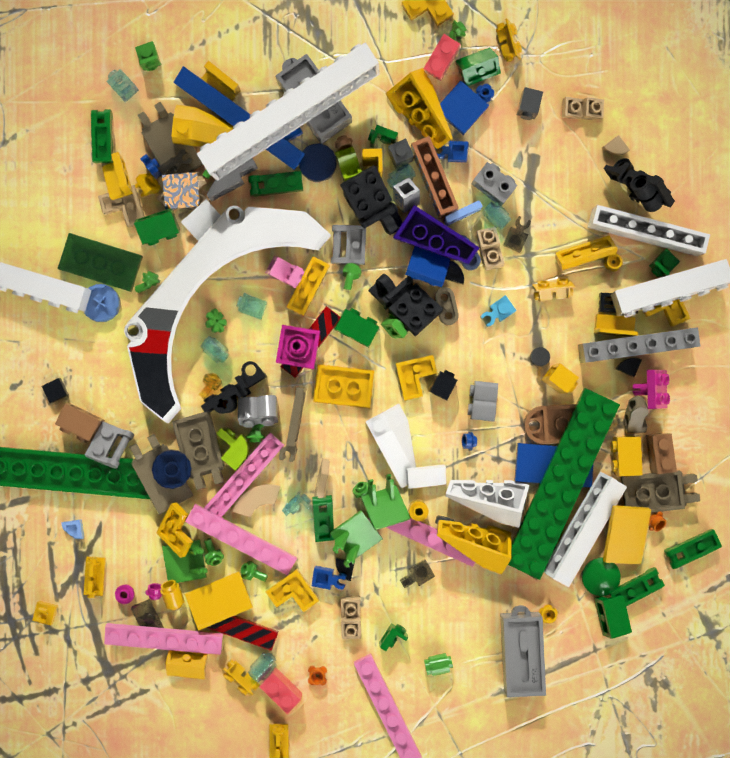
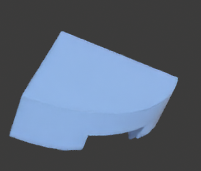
M82 519L61 522L63 530L75 539H84Z

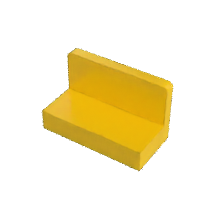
M208 60L204 65L206 72L201 79L233 101L241 91L239 85Z
M382 148L362 149L363 166H378V172L382 178Z
M119 152L111 154L113 163L102 166L111 200L133 194L126 164Z
M596 314L595 334L626 337L638 336V332L634 331L635 317L625 318L624 316Z
M169 650L165 663L166 673L169 676L204 680L208 654Z

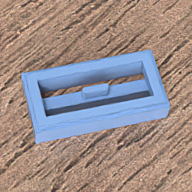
M478 200L445 216L444 223L446 226H449L480 211L483 206Z

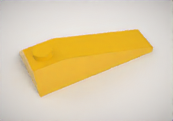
M423 68L410 72L385 93L394 109L399 114L402 113L408 118V122L412 126L415 125L424 137L430 136L433 145L437 149L453 139L433 84Z
M176 105L171 137L173 144L202 147L207 143L211 144L216 141L217 136L233 130V125L196 107Z
M438 521V537L481 567L502 575L511 560V532L494 526L480 528L478 524L463 526L460 522Z

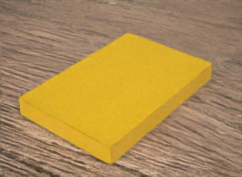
M317 364L313 402L370 408L374 370Z
M612 505L603 555L605 563L641 564L651 509L647 507Z
M240 571L185 594L198 631L253 608Z

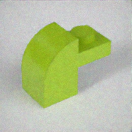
M353 147L335 152L344 182L362 172Z
M224 427L220 428L216 434L231 446L221 459L236 471L249 455V441L244 434L236 438L237 434L229 427L227 429Z

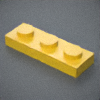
M609 235L555 252V258L561 269L566 270L616 254L617 246Z
M314 256L312 257L287 305L288 309L302 316L305 315L330 267L329 264Z

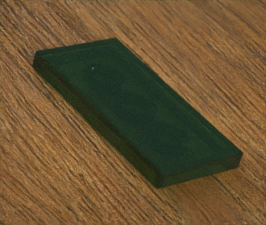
M69 233L57 269L132 292L143 256Z

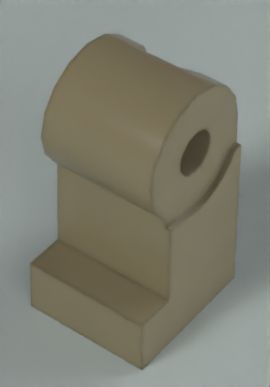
M635 396L628 402L623 419L627 433H646L647 431L645 417L649 414L645 399L641 396Z

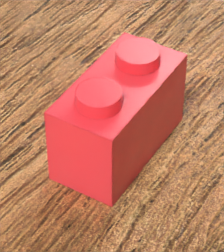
M443 34L423 68L424 71L441 81L459 52L461 44Z
M276 667L262 679L259 687L286 714L301 701L302 692Z

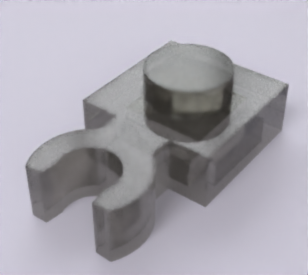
M521 216L515 221L516 229L510 227L503 246L519 253L522 251L529 235L524 233V230L531 224V221L528 220L526 225H521Z

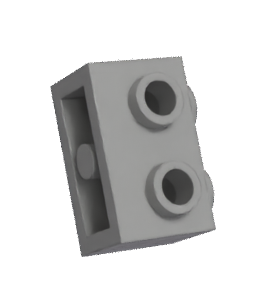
M487 162L471 184L502 207L518 185L511 176H505L501 173V169L496 164Z

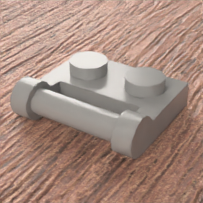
M332 225L334 235L331 264L354 263L356 265H365L366 228L364 229L358 225ZM341 232H347L346 257H340Z
M102 421L85 453V457L117 469L120 464L119 460L129 440L133 439L134 433ZM117 437H122L112 458H107Z

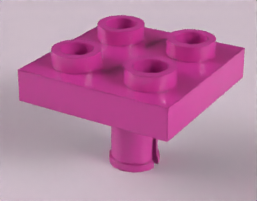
M282 325L276 363L314 369L321 331Z
M647 370V384H633V389H641L640 391H633L634 396L648 395V409L668 408L670 395L667 393V385H669L670 379L667 370Z

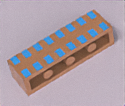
M430 136L411 143V151L438 218L441 219L457 211L459 208Z

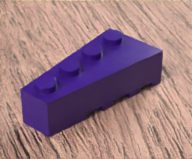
M415 205L393 237L397 241L467 265L470 264L480 248Z

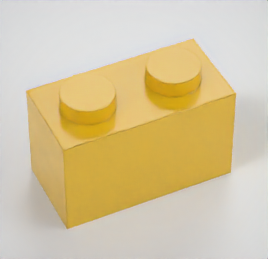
M559 363L553 364L541 380L558 393H568L577 387L578 383L576 381L579 377Z
M613 437L610 449L614 460L611 461V469L614 475H643L641 437Z

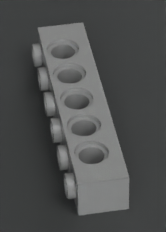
M697 327L583 343L578 345L581 364L701 347Z

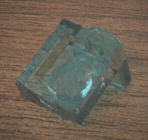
M244 293L243 297H239L236 307H238L240 313L262 320L268 302Z
M298 492L281 511L286 516L289 513L293 515L301 507L299 505L300 502L310 510L312 508L310 504L312 500L305 493L301 495Z

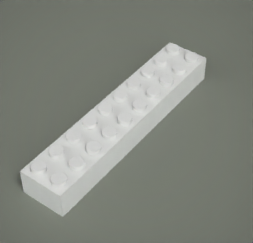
M367 43L355 45L350 50V53L345 56H338L333 64L320 68L315 76L305 78L297 88L288 89L284 92L283 97L270 101L262 111L257 110L253 112L248 120L238 122L230 132H224L217 136V140L213 143L203 145L196 154L208 173L217 181L380 75L379 62Z

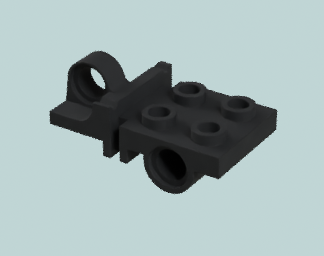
M627 158L618 160L614 166L605 165L603 168L611 180L625 184L631 192L629 195L632 201L636 200L638 203L641 202L648 212H655L662 205L671 208L675 202L671 191L666 187L664 180L660 176H651L641 170L635 171L634 166Z
M372 165L340 184L346 201L353 209L355 216L359 219L358 222L364 229L380 220L387 234L391 235L399 230L398 228L403 222L398 214V208L391 202L392 198L376 166Z
M382 274L368 290L384 306V309H388V313L392 314L395 319L400 320L405 326L404 329L407 332L410 331L415 337L443 312V308L417 283L413 285V278L410 276L405 278L396 287L390 277Z
M252 361L244 363L241 369L242 375L235 377L237 384H228L220 389L222 393L219 395L212 394L204 399L205 403L201 405L203 411L212 412L215 410L221 414L233 412L238 405L236 396L241 398L250 395L251 391L249 388L265 379L267 375L257 363ZM248 365H254L256 368V372L252 376L247 375L245 372ZM223 400L228 401V403L226 404L227 408L223 407Z

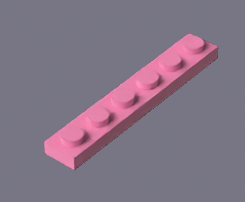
M270 432L204 509L222 517L277 455L280 449L284 447V444Z
M197 504L193 506L185 521L191 526L287 576L297 559L296 556Z
M411 518L410 520L386 527L473 567L475 564L473 560L438 537L436 528L421 521H415Z
M107 623L105 626L104 644L221 655L223 633Z
M370 653L354 661L359 676L400 758H422L372 654Z

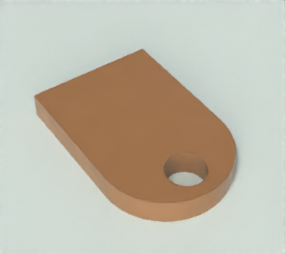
M576 404L538 406L530 410L524 419V431L527 437L538 444H558ZM532 420H536L539 424L536 431L529 429V423Z

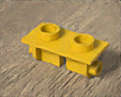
M506 18V24L499 23L496 29L499 42L507 41L506 44L501 45L503 58L507 62L513 61L515 56L521 60L520 53L522 52L520 42L516 41V26Z
M567 278L557 279L556 282L539 281L538 284H532L536 291L534 292V299L538 301L552 300V293H555L556 299L570 298L573 295V288L571 287H575Z
M86 556L83 595H87V598L103 596L106 561L104 557Z
M231 659L226 664L229 668H222L224 672L223 677L230 683L234 681L238 685L237 689L244 696L247 694L252 696L251 690L255 691L260 686L257 683L258 680L249 672L242 677L241 674L245 668L236 660L233 661Z
M269 724V758H289L288 724Z

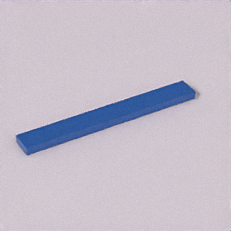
M182 67L173 82L233 126L250 118V113L186 67ZM284 138L266 149L294 170L305 155L304 152Z

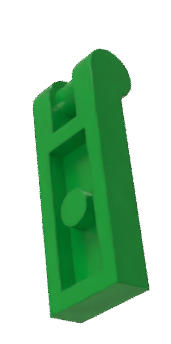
M105 109L100 112L98 110H91L93 163H113L111 155L113 154V113L111 109ZM104 119V123H99V120Z
M301 171L252 175L248 177V181L251 183V197L303 191ZM258 183H264V188L259 189Z
M326 495L324 498L314 496L312 497L315 542L334 540L330 534L334 530L332 495Z
M711 528L676 546L665 549L664 553L671 561V568L677 569L722 548V544L715 530ZM681 552L683 557L678 559L676 554Z
M653 567L618 586L609 594L610 597L623 595L627 607L663 588L665 584L659 578L657 568ZM652 579L653 583L649 585L647 580Z

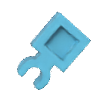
M505 295L489 306L492 312H485L480 318L489 316L491 320L486 324L489 327L494 324L496 318L501 322L517 310Z

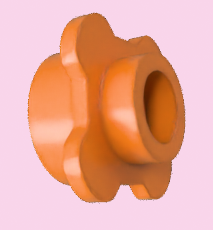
M661 511L650 516L648 524L650 531H660L665 527L666 520L662 517L663 513Z
M325 666L309 667L310 677L308 683L310 685H325L327 683L325 678L327 668Z

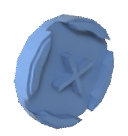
M95 284L88 289L92 291L84 314L96 322H107L113 319L120 309L118 293L112 287L105 284Z

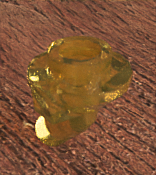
M214 373L205 374L203 382L206 386L198 395L205 399L212 390L219 389L222 384L219 376Z

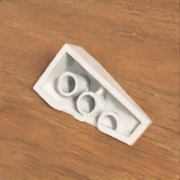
M397 404L365 422L402 489L407 486V468H416L408 419L400 404Z
M450 480L445 496L499 523L519 528L529 485L512 480H504V483H493V480H486V483H476L474 480Z

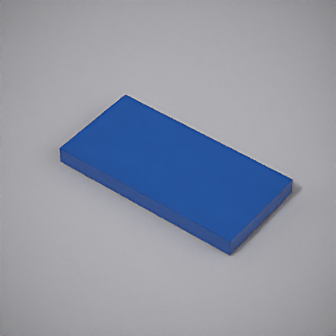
M517 443L514 481L540 483L557 446ZM593 465L585 480L583 487L591 488L592 486Z

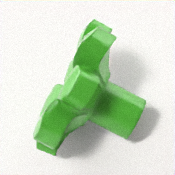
M212 309L211 312L206 313L208 321L205 322L207 328H211L213 333L218 331L221 333L224 331V326L227 325V320L222 319L224 315L221 312L218 313L217 309Z

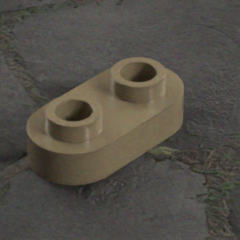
M442 287L435 294V301L443 308L439 319L445 325H453L459 318L455 296L450 288ZM442 294L447 295L448 299L446 301L441 299ZM451 313L452 318L446 319L445 314Z

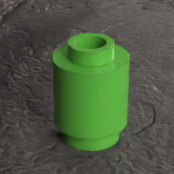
M446 653L429 656L428 659L424 660L427 676L449 673L450 668H453L451 656H447Z

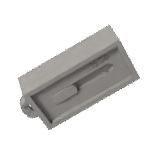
M305 54L298 60L295 58L287 59L282 65L283 71L275 76L277 84L283 92L291 88L295 89L300 86V82L305 78L315 76L318 68L308 54ZM340 100L306 124L318 141L323 144L352 123V116Z
M518 605L512 609L511 613H500L504 692L507 697L546 696L543 617L539 612H530L526 606Z

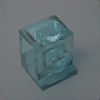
M121 69L118 71L113 70L108 74L109 79L106 82L125 103L139 91Z

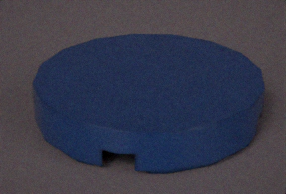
M320 143L311 144L302 151L305 155L299 163V168L303 176L313 182L326 181L335 173L337 167L336 156L328 146Z
M171 449L163 451L156 457L153 462L152 473L156 482L162 487L174 489L181 487L187 482L192 468L190 460L184 453Z

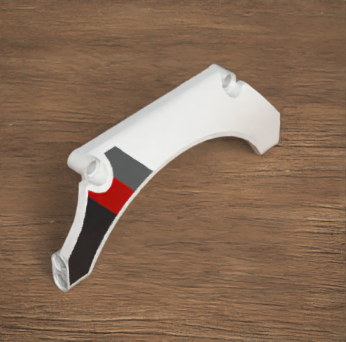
M229 206L125 325V336L131 340L127 348L140 402L166 423H169L181 410L172 378L171 354L177 324L188 301L211 274L240 256L266 248L301 247L319 251L331 237V234L305 211L247 207L243 211L238 206ZM231 209H236L239 213L236 220H232L229 217ZM135 325L138 327L139 332L132 335L128 332V327Z

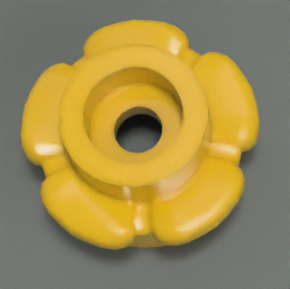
M617 253L604 258L605 268L607 270L610 269L612 272L618 271L619 267L623 265V260Z
M544 605L539 610L543 617V623L551 624L556 621L558 612L552 605Z

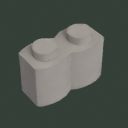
M474 381V385H470L469 396H472V404H468L467 415H471L470 419L495 422L498 383Z
M275 395L239 398V424L243 427L251 428L257 424L272 426L274 423H278L277 397Z

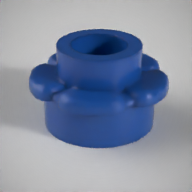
M484 84L477 87V95L486 103L490 102L491 98L494 97V90L491 89V86Z
M472 432L464 433L462 436V447L472 451L473 447L477 446V437Z

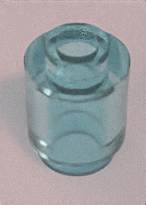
M402 164L387 174L388 179L386 181L389 187L393 189L394 185L407 178L413 181L416 174L410 164Z
M490 202L484 209L486 212L484 216L496 228L499 227L501 230L512 219L509 216L510 213L498 202L495 204Z
M207 337L200 346L203 349V353L216 364L225 362L230 355L228 354L229 349L215 337Z
M263 652L250 666L249 675L257 682L264 680L277 666L276 658L269 652L267 654Z

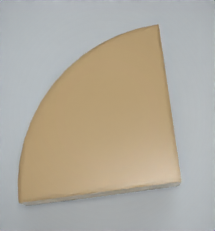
M619 135L602 147L607 153L623 155L630 151Z

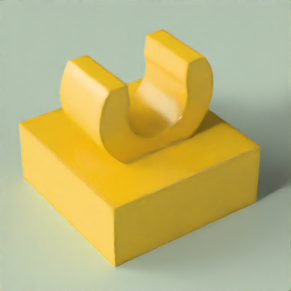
M151 173L139 174L135 178L137 181L135 188H141L143 191L140 194L141 197L158 193L161 190L160 185Z
M38 601L32 621L51 626L54 622L58 605Z

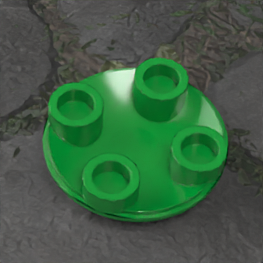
M603 557L591 560L581 573L585 588L596 596L610 595L609 592L618 588L621 575L619 568L615 563H605Z

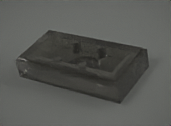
M150 599L131 607V611L139 626L164 628Z

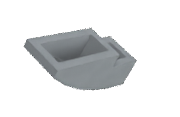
M253 158L220 180L214 181L207 193L211 202L245 184L241 177L258 169Z

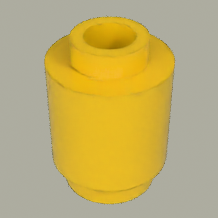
M414 500L408 508L411 518L415 521L425 520L429 513L427 505L421 500ZM421 508L423 512L417 515L415 513L416 509Z
M168 580L161 585L160 592L166 608L171 610L181 608L185 600L179 584L175 580Z

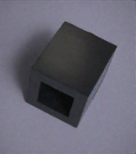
M447 370L444 373L439 371L429 392L447 401L458 381L454 378L455 374Z

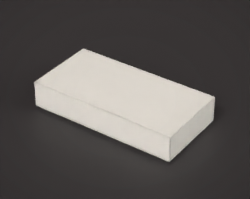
M444 464L407 468V486L409 489L446 485V467Z

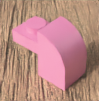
M274 256L265 273L296 289L304 271L302 268Z

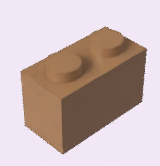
M65 403L55 425L60 427V431L67 434L73 433L77 435L76 438L87 443L93 440L102 421L105 420L71 403Z
M664 432L646 435L651 473L665 474L677 472L672 433Z

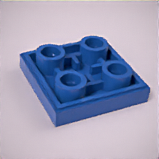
M461 80L440 103L446 121L462 135L471 128L489 107V104Z
M414 247L405 275L442 288L450 259Z

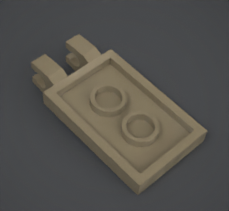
M161 102L154 105L161 117L151 123L144 111L138 114L140 121L144 125V128H142L143 132L141 133L166 175L192 172L203 166L194 146L172 143L171 135L174 114L172 112L167 113Z
M296 387L287 443L284 448L280 449L279 460L285 459L286 451L291 454L289 462L295 460L306 388Z
M202 412L172 421L179 450L190 460L192 468L190 478L194 480L196 490L206 488L203 475L212 473L215 485L224 483L221 470L224 469L223 466L225 464L221 459L222 453L211 413Z
M152 434L147 439L153 450L142 455L136 443L129 446L135 457L131 464L158 514L167 511L172 503L177 502L180 504L192 497L193 494L187 482L181 487L174 489L164 488L156 482L152 473L153 462L160 453L169 450L167 445H160L156 436Z
M677 470V472L665 474L647 473L640 476H621V483L627 487L623 493L624 506L647 507L651 509V513L685 509L686 503L700 502L699 493L685 494L684 484L698 482L697 474H682V471Z

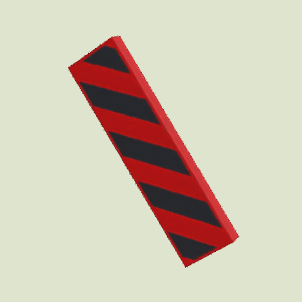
M327 306L309 328L321 331L318 348L341 318ZM285 364L280 366L294 378L303 369V367Z
M235 615L206 627L270 651L273 649L279 632Z

